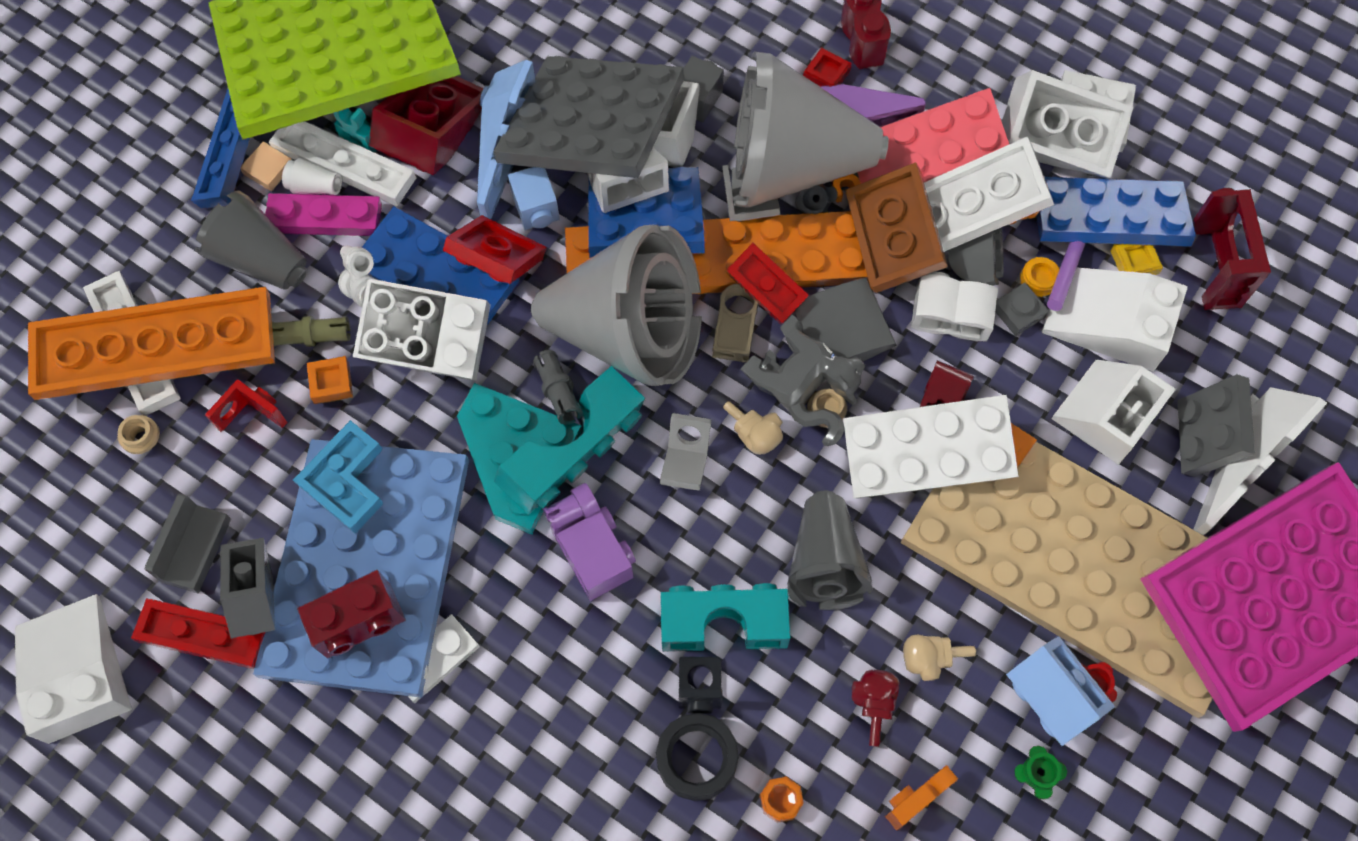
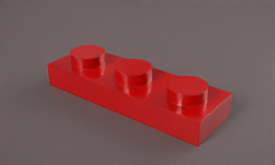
M146 598L131 639L151 646L254 669L266 632L231 638L225 616Z

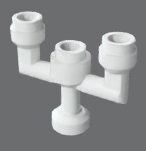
M343 246L340 254L346 270L340 275L338 285L344 295L353 299L356 304L362 307L367 279H375L368 276L374 265L373 257L369 251L362 247Z

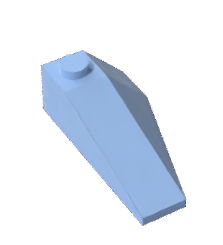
M524 60L496 72L490 86H485L481 94L480 105L482 107L477 204L480 216L483 215L489 219L493 216L507 183L508 174L511 173L514 166L497 163L493 151L502 135L509 130L510 126L508 124L516 110L523 105L525 101L524 96L529 87L536 82L532 61Z

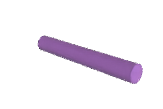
M1080 241L1069 242L1047 302L1049 309L1053 311L1062 309L1085 243Z

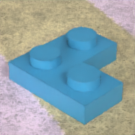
M350 420L293 481L356 534L384 504L376 494L356 479L383 448Z

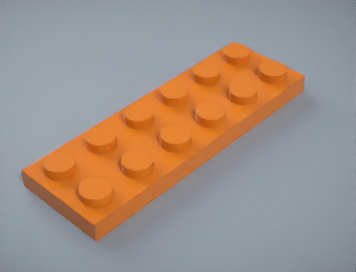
M266 287L28 322V394L34 400L275 363L270 293Z

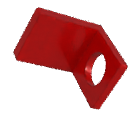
M238 379L205 414L208 420L220 432L231 423L247 404L281 428L288 423L279 409L274 406L277 401L268 392L260 387L253 391ZM233 401L231 409L224 416L220 417L223 408Z

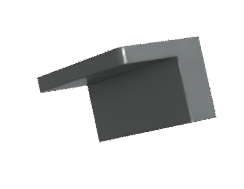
M179 493L146 562L145 570L161 583L199 594L231 522V518L226 513L196 505L187 495Z

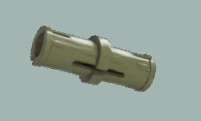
M304 316L300 321L272 322L274 347L277 345L303 343L306 347H315L317 342L350 341L351 334L347 333V331H351L347 316L328 319H314L313 316Z

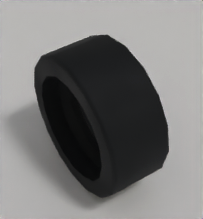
M703 713L683 715L669 723L660 735L656 749L658 773L665 786L678 797L692 801L711 799L725 791L734 778L739 759L737 741L729 727L714 716ZM700 731L708 733L717 740L722 748L723 761L721 769L715 777L706 782L693 783L686 781L677 774L672 765L671 754L673 747L678 739L688 732Z

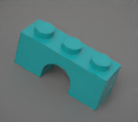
M721 584L712 586L711 591H694V588L691 586L681 585L670 587L669 592H660L662 652L704 651V631L711 621L721 617L731 618L741 625L745 633L746 649L788 648L790 641L788 590L777 589L776 584H756L752 586V590H736V587L733 585Z

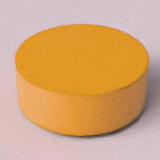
M1045 257L1032 258L1025 264L1020 275L1021 284L1026 283L1036 296L1050 295L1059 272V267L1051 259Z

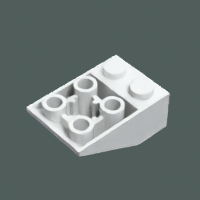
M368 278L353 357L477 381L491 305L487 300Z

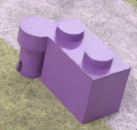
M583 483L570 490L571 495L543 508V512L548 522L551 523L552 533L588 599L592 601L633 578L631 564L635 563L636 559L627 542L624 540L618 543L612 530L616 528V524L607 507L599 508L589 486Z

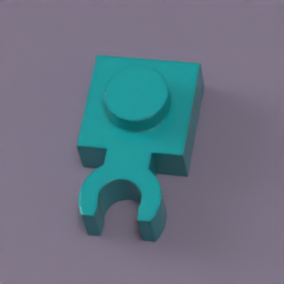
M347 108L333 113L337 119L334 125L340 138L374 153L378 151L369 146L371 124L365 120L366 115L362 109L358 108L353 113Z

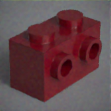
M378 570L297 608L312 647L327 659L346 653L355 645L371 637L385 634L394 626L406 621L391 584Z

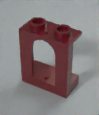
M1222 188L1211 192L1193 219L1196 235H1212L1220 269L1218 275L1201 296L1204 310L1242 308L1271 273L1251 189L1234 190L1233 188ZM1238 213L1241 216L1251 259L1239 260L1234 239V222Z

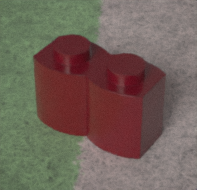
M844 0L841 27L846 37L850 40L849 52L851 59L859 69L884 65L891 27L888 18L881 11L882 0Z

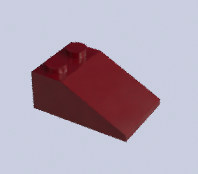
M454 76L388 96L373 108L369 146L389 157H394L412 165L422 172L434 175L453 157L482 111L480 98L484 88Z

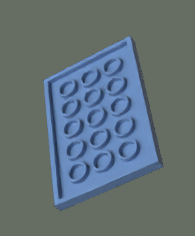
M311 439L304 468L330 441ZM381 446L383 450L356 479L376 494L384 504L356 534L299 487L273 591L275 630L265 633L253 675L261 679L422 698L426 680L424 679L426 665H429L469 465L467 455ZM378 570L391 584L406 621L394 626L385 634L371 637L355 645L346 653L327 659L312 647L297 608Z

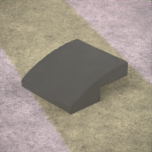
M867 278L847 282L807 297L794 311L797 319L803 325L804 334L825 343L838 357H857L863 362L897 346Z

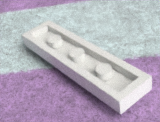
M305 121L278 129L269 141L270 146L291 159L302 158L331 172L340 173L342 182L373 196L380 197V199L397 207L416 180L414 170Z
M120 271L83 287L94 312L137 306L130 288ZM172 379L128 386L139 412L144 416L181 399Z

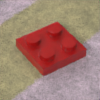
M481 215L447 236L443 251L454 256L458 262L464 265L474 266L488 273L496 281L511 284L543 260L547 247Z

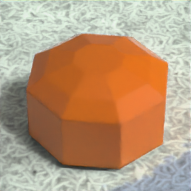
M788 777L770 779L760 794L763 813L777 823L794 820L804 804L801 787Z

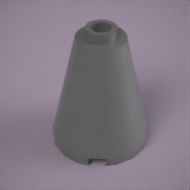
M239 190L231 192L227 197L232 199V201L225 207L218 203L204 220L196 237V241L202 245L201 248L195 247V252L203 258L283 290L291 286L294 288L298 287L308 273V269L305 268L306 258L248 195Z
M827 490L818 491L805 501L787 582L790 599L804 607H807L806 600L819 602V610L844 609L858 605L864 601L863 594L866 591L871 594L873 590L872 578L846 502L841 496Z

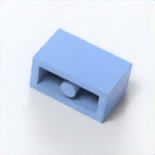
M1059 636L1043 645L1006 674L1013 682L1016 694L1030 704L1040 717L1044 730L1050 736L1056 738L1061 746L1115 707Z

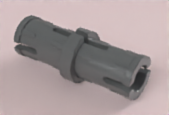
M542 351L540 355L544 364H542L540 357L537 355L533 360L534 366L537 368L543 382L542 392L546 398L548 397L551 400L558 421L563 425L573 424L576 420L571 411H574L578 419L583 415V411L572 391L574 388L573 381L570 376L564 373L555 351Z

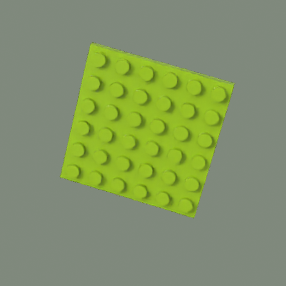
M214 0L208 2L237 128L243 140L461 75L458 62L432 0Z

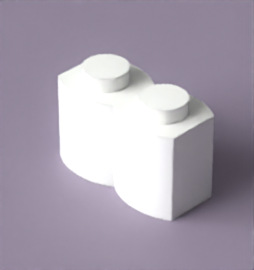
M933 272L920 277L916 287L911 328L932 334H950L961 339L987 341L993 331L998 288L981 282L958 281L950 278L949 275L943 272Z

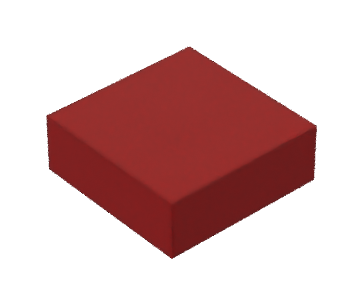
M821 47L804 70L803 76L820 87L841 85L851 71L852 63Z

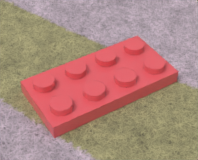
M991 89L979 91L882 126L883 136L888 137V150L885 159H879L876 166L857 173L862 184L916 162L921 170L924 182H927L1009 145Z

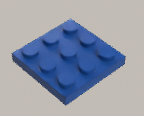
M699 167L668 168V192L606 213L602 212L588 177L589 257L592 258L643 225L671 226L684 238L691 253H705Z

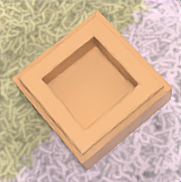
M262 142L242 164L241 171L243 175L272 192L282 180L283 169L286 163L292 159L267 143Z

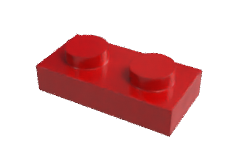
M753 242L726 270V273L781 325L809 296Z

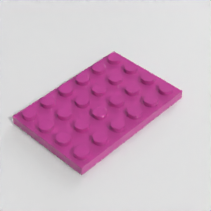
M1339 462L1326 467L1140 578L1233 732L1243 731L1358 656V491Z

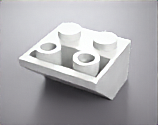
M1095 360L1051 419L1119 465L1175 391V388L1140 365Z

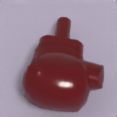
M868 670L859 681H854L852 684L853 702L863 707L862 716L872 717L869 746L880 747L882 719L892 720L893 711H895L900 685L898 678L888 671Z

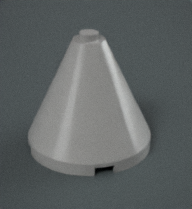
M756 51L752 53L751 59L756 60V67L748 66L734 144V149H737L736 168H732L731 182L734 206L750 208L874 167L878 164L879 159H885L888 150V137L883 136L881 127L772 54Z
M643 225L539 291L532 302L531 313L541 328L643 384L649 386L674 384L690 368L700 337L702 316H692V293H701L697 267L690 248L677 230L671 226Z

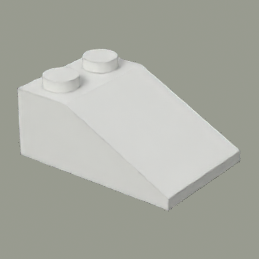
M1031 70L1016 77L1002 124L1009 144L1028 136L1038 162L1109 179L1118 157L1133 106Z
M1076 268L1062 309L1059 311L1049 309L1042 333L1133 365H1140L1154 372L1169 351L1188 286L1150 273Z
M95 594L15 626L16 696L27 736L50 744L132 710L99 595Z

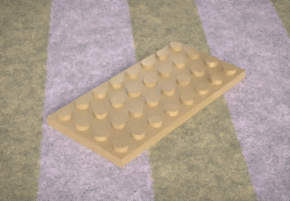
M1035 442L1018 467L1019 477L932 489L901 541L903 545L1091 656L1108 663L1113 669L1197 718L1204 716L1212 696L1140 578L1206 540L1207 537L1038 442Z

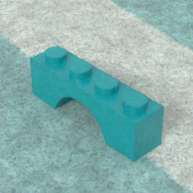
M610 366L584 389L578 405L583 411V434L574 442L559 447H547L529 440L526 441L498 467L494 482L528 515L538 506L542 509L548 507L561 493L557 489L567 479L571 483L575 482L588 468L589 465L585 463L594 454L599 458L603 456L615 443L616 440L613 436L621 429L628 432L636 425L642 417L639 410L645 397Z

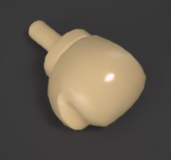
M730 401L725 403L723 409L737 420L734 425V431L739 434V438L751 452L757 455L766 454L781 443L783 434L780 426L783 422L775 412L763 417L755 410L744 414Z
M912 635L907 638L903 647L906 669L913 674H920L923 681L939 679L941 668L952 667L953 657H973L976 655L974 646L951 647V641L948 637Z

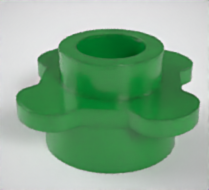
M1034 746L1029 750V757L1024 764H1019L1015 767L1014 775L1018 782L1028 784L1034 790L1037 798L1048 799L1053 794L1052 788L1059 781L1066 778L1067 768L1053 755L1047 753L1044 747ZM1038 768L1044 770V776L1041 777L1037 774Z

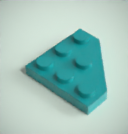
M474 383L457 418L495 520L532 535L543 513V509L538 506L528 515L494 482L498 467L528 440L547 447L564 446L580 437L582 427L577 423L563 425L558 421L557 415Z

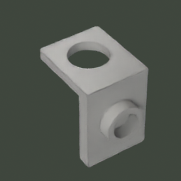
M728 165L722 166L730 221H743L780 215L778 198L750 208L734 206Z
M672 414L668 449L660 477L661 485L700 490L708 453L711 419ZM684 426H692L699 430L701 437L696 441H687L681 438L678 430Z

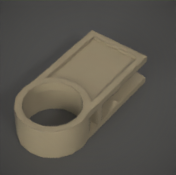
M738 284L728 286L720 297V309L712 358L747 362L750 355L758 303ZM733 296H743L752 302L753 308L744 314H735L726 308L725 302Z

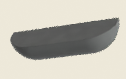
M1002 227L948 250L951 268L962 280L981 282L992 286L999 285L998 278L1003 277Z

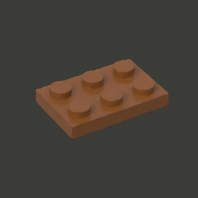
M916 162L845 190L870 288L874 293L948 267L922 173Z

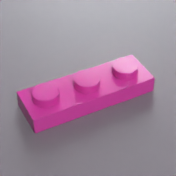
M269 193L265 215L283 234L371 236L380 224L382 203L380 197Z

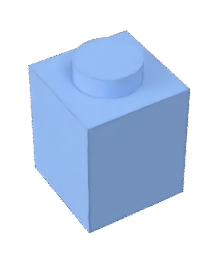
M531 167L508 174L511 194L524 230L544 228L552 222L560 220L557 200L545 168Z

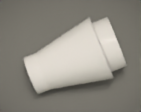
M298 158L296 160H289L283 169L282 182L284 188L291 190L293 194L338 195L342 186V176L340 173L331 172L305 159Z

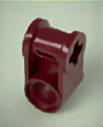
M937 360L923 393L925 394L919 407L964 401L974 375Z

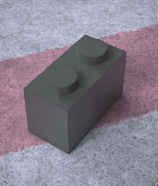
M264 538L221 545L220 601L230 637L255 635L275 630L273 573Z

